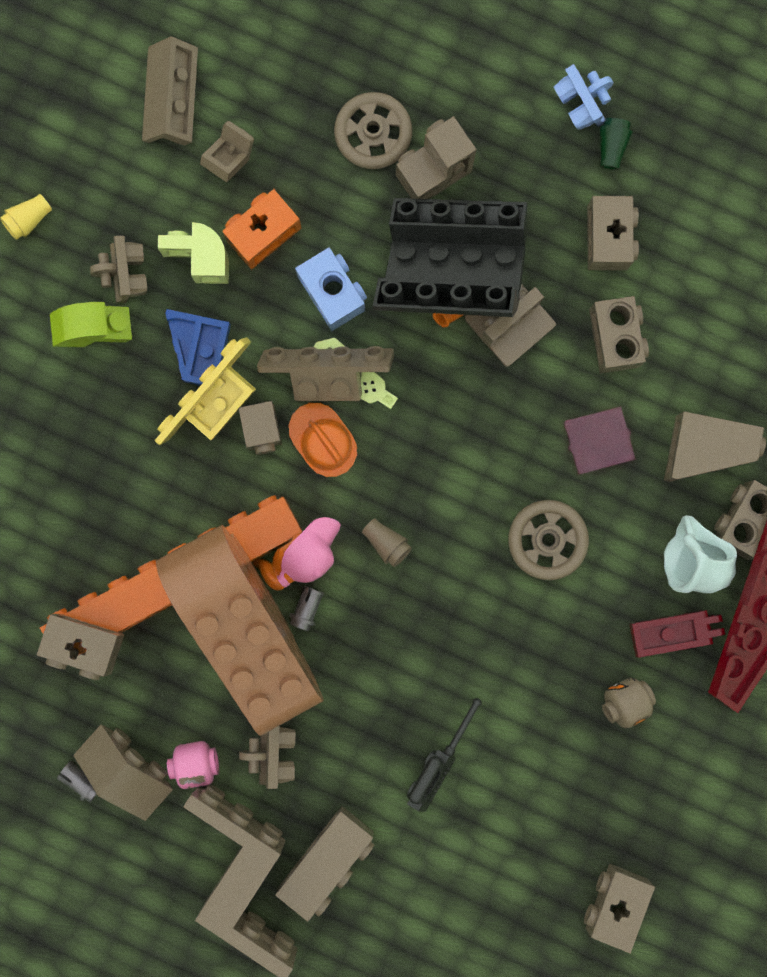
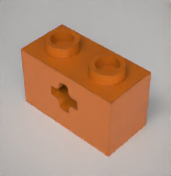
M273 189L268 194L264 192L258 195L252 201L251 208L244 214L238 213L231 217L225 224L226 228L222 232L226 241L252 270L302 228L298 216ZM259 223L261 226L265 225L266 230L261 231L259 228L255 229L254 226Z

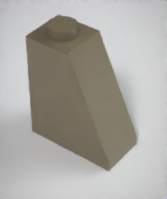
M689 412L680 413L675 418L664 481L672 482L758 461L759 457H762L766 447V438L762 437L764 427Z

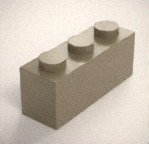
M341 806L280 883L275 896L307 922L314 913L319 917L331 902L328 896L336 886L341 889L353 874L350 867L357 858L363 861L373 849L375 844L371 841L374 831Z

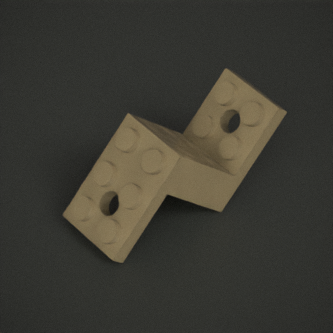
M210 784L207 787H197L183 807L241 845V847L205 901L195 921L276 976L288 977L293 970L298 949L294 946L295 942L293 939L281 931L275 933L265 926L266 922L253 912L246 914L244 912L281 855L286 841L281 837L283 833L269 822H265L263 825L252 818L254 813L240 803L234 806L225 800V793L216 786Z

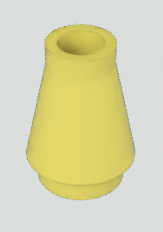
M39 194L30 200L4 210L5 214L0 217V220L15 240L22 236L26 238L39 222L52 211V208L45 198Z

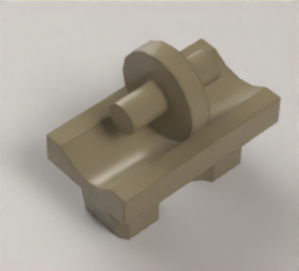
M114 236V243L110 244L111 263H109L108 253H99V264L90 267V274L93 277L101 278L102 288L112 287L111 277L113 276L116 304L126 303L129 297L145 295L147 292V280L145 274L129 275L128 265H142L144 262L143 245L125 242V236Z
M278 726L260 736V738H249V750L239 751V759L249 761L248 773H259L260 785H266L267 789H278V783L294 780V762L291 760L279 761V748H294L296 732L294 729Z

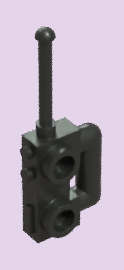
M479 698L472 700L473 704L449 746L447 745L444 751L433 750L428 755L419 778L409 788L407 793L409 801L407 805L418 812L427 811L456 759L453 756L456 751L454 749L479 705H482V701Z

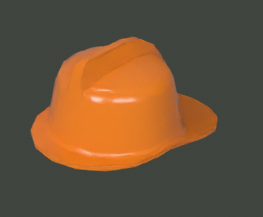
M308 403L299 407L293 413L289 422V436L307 464L317 474L325 477H337L346 473L355 462L357 444L353 435L337 413L329 406L321 403Z

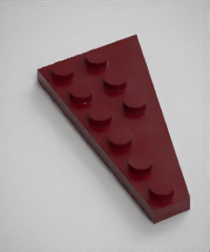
M767 521L708 691L710 695L736 713H739L767 670Z

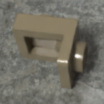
M227 121L223 125L221 137L202 154L200 165L225 182H228L249 161L254 138L242 128Z

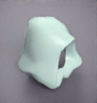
M683 516L675 536L669 541L664 551V570L668 584L673 590L681 593L695 591L707 594L724 589L730 585L736 574L737 551L731 543L724 541L704 528L694 517Z

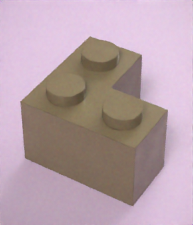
M454 116L447 121L441 119L433 123L426 131L424 147L416 152L414 149L409 150L398 159L396 177L411 199H431L472 172L477 149Z
M101 724L73 756L98 797L146 821L173 790L165 778L168 773L155 761H152L150 764L147 763L136 750L130 747L129 744L132 741L122 730L116 728L112 731Z

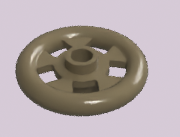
M367 92L350 99L339 111L334 125L335 141L343 156L354 165L365 169H381L397 162L407 151L412 139V122L407 110L398 100L384 93ZM377 106L390 111L386 119L379 114H374ZM360 109L365 116L356 124L350 118ZM371 125H376L379 127V131L373 134L368 132L367 128ZM390 126L399 127L398 139L388 138ZM357 133L359 140L363 144L354 148L348 137ZM384 145V154L371 156L370 147Z
M540 500L527 505L516 515L509 530L508 543L512 558L521 570L537 579L557 580L570 575L582 564L588 551L589 535L584 520L571 506L556 500ZM544 514L547 523L534 528L531 519L537 515ZM561 517L565 518L572 526L566 534L556 525V522ZM545 534H550L554 538V543L550 547L545 546L542 542ZM532 535L533 550L524 551L522 536ZM566 541L575 546L569 558L560 555ZM538 555L552 557L551 567L538 565Z

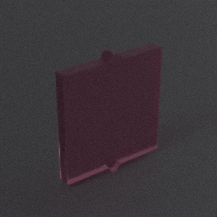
M621 407L564 421L570 444L568 451L573 454L578 475L635 460L629 438L631 431L626 428Z

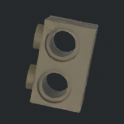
M635 296L594 302L589 312L600 374L642 366L646 362L645 358L649 356L647 339L641 336L640 325L643 324V312L641 306L636 305ZM610 313H621L624 316L625 324L622 326L614 324L610 319ZM616 345H626L630 350V358H621L616 353Z
M755 480L737 486L730 498L733 504L727 514L723 513L714 526V531L717 532L716 536L731 543L736 548L737 555L746 560L754 559L767 521V487ZM753 496H757L762 502V509L759 513L754 512L750 506ZM738 524L746 531V538L742 543L738 542L734 537V529Z

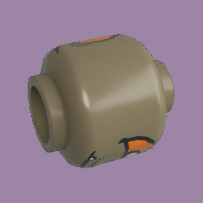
M629 677L605 691V704L602 705V710L609 722H616L619 726L627 729L652 716L653 705H655L656 699L653 691L645 681H638L635 678Z

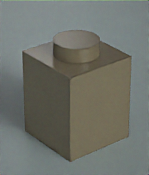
M269 401L239 408L246 448L249 451L255 450L256 455L276 451L275 446L282 445L273 402Z

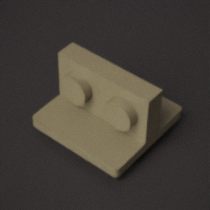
M522 284L518 310L513 317L465 316V322L505 367L512 365L556 326V322L540 305L544 298L540 291L534 287L528 292Z

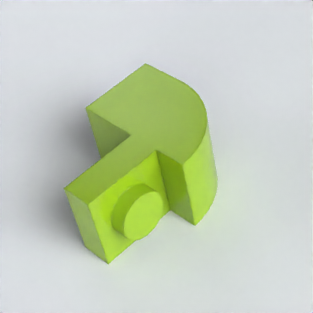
M85 302L67 305L50 313L53 347H86L94 342L126 343L132 340L129 307L105 306V302Z

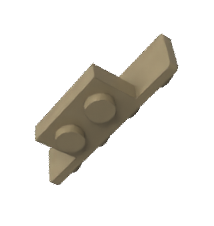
M344 346L334 349H317L315 347L284 349L274 347L263 351L257 364V369L259 373H290L295 401H360L362 387L359 372H389L394 359V349L372 346L367 349H350Z

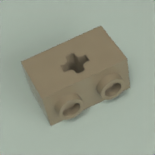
M593 196L587 206L588 270L627 271L634 260H637L639 243L638 240H633V228H636L638 225L639 212L637 207H633V196ZM609 229H614V234L619 235L617 239H613V233L608 232Z
M50 614L37 656L47 658L45 664L51 667L65 670L67 665L80 669L79 675L99 680L100 676L104 677L112 674L124 634L62 614ZM82 642L81 646L87 649L86 653L78 655L79 650L73 647L74 643Z
M609 864L607 872L602 871L598 878L596 891L599 893L595 904H590L585 913L584 924H586V930L590 937L631 954L655 886L645 877ZM621 902L623 907L621 909L615 908L613 912L610 908L611 905H618Z

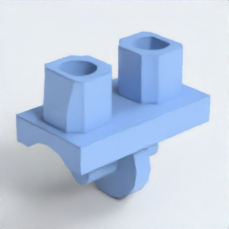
M571 65L565 69L568 75L561 79L554 86V89L563 104L577 95L581 97L584 104L568 113L577 130L586 128L593 123L599 127L604 124L605 118L594 98L598 96L603 105L611 101L607 90L611 88L614 82L610 76L600 79L597 72L592 71L587 75L591 83L587 87L575 65Z

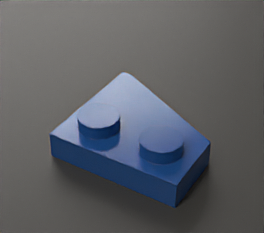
M166 309L165 314L169 322L182 380L185 383L201 386L202 382L199 380L201 375L212 364L217 367L224 358L221 352L227 345L231 324L222 320Z

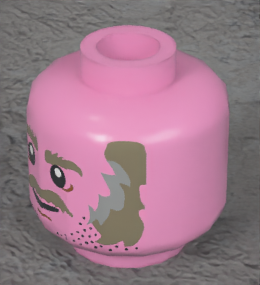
M205 741L177 745L173 752V758L167 759L169 779H176L178 786L182 789L210 785L213 782L214 776L219 775V761L216 748H210L209 744Z

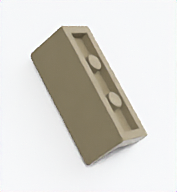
M172 36L149 46L142 141L150 143L164 138L181 145L192 143L198 47Z

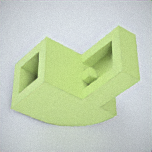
M192 222V236L184 231H169L168 235H158V249L163 257H191V276L195 283L229 284L228 254L222 240L213 229L204 224Z

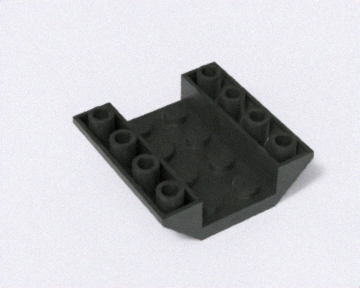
M394 198L389 221L392 237L391 251L385 278H378L373 310L513 317L518 310L525 259L527 202Z

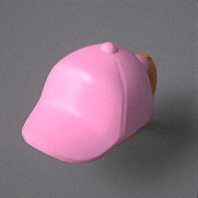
M318 518L311 522L302 533L294 535L291 542L277 549L272 562L257 559L253 562V565L260 570L266 584L276 591L284 589L294 581L300 583L313 582L323 576L334 563V556L330 546L338 534L341 524L333 518Z

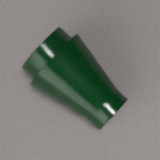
M606 118L604 120V126L600 127L601 168L619 170L621 160L633 133L630 130V121L619 118Z

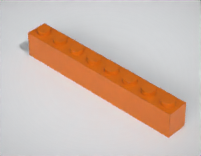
M273 495L258 503L259 510L247 515L246 511H243L227 520L230 524L226 527L229 534L235 535L251 562L291 542L294 535L303 532L284 497L277 499L276 495ZM216 527L211 528V529H209V530L203 532V533L200 534L198 537H200V536L206 534L207 532H209V531L215 529ZM184 543V544H182V545H179V546L175 547L174 549L170 550V551L168 552V554L171 553L172 551H174V550H176V549L182 547V546L185 545L186 543ZM155 559L138 568L140 574L128 580L126 575L107 585L110 589L99 596L96 592L90 593L77 601L79 607L67 612L66 608H63L53 614H62L122 633L172 606V603L160 581ZM47 624L40 627L43 634ZM82 642L74 643L73 646L79 650L78 655L85 653L87 650L81 646Z

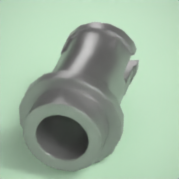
M304 586L294 614L290 613L289 615L292 618L290 624L309 631L311 626H315L313 619L324 593Z
M69 761L57 779L81 795V801L86 799L88 802H91L97 795L84 772L72 761Z

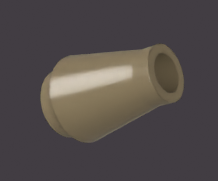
M376 518L371 520L362 531V534L367 537L385 564L389 563L396 567L412 550V547L407 543V538L381 524Z

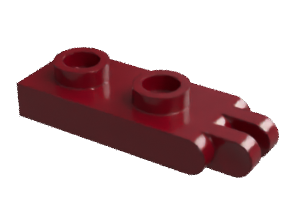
M707 610L629 623L635 656L640 658L714 644L713 637L726 635L725 628L711 629L710 627L712 623L723 621L722 614L708 616Z

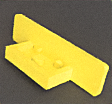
M247 337L240 339L238 342L233 339L226 345L221 352L224 358L218 366L215 367L212 364L199 378L202 385L196 392L190 390L178 403L181 410L176 416L169 415L159 425L157 430L161 433L155 439L157 444L162 445L169 441L186 420L192 423L207 438L213 440L254 393L256 388L231 367L251 344Z

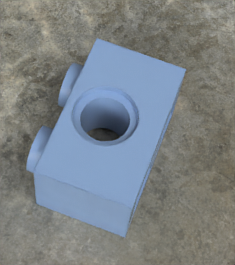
M329 247L295 268L298 279L331 331L365 311V303L363 301L367 299V296L357 281L353 284L346 275L350 271L349 267L340 253L335 256ZM329 282L340 283L342 290L338 294L330 295L324 291L325 286Z

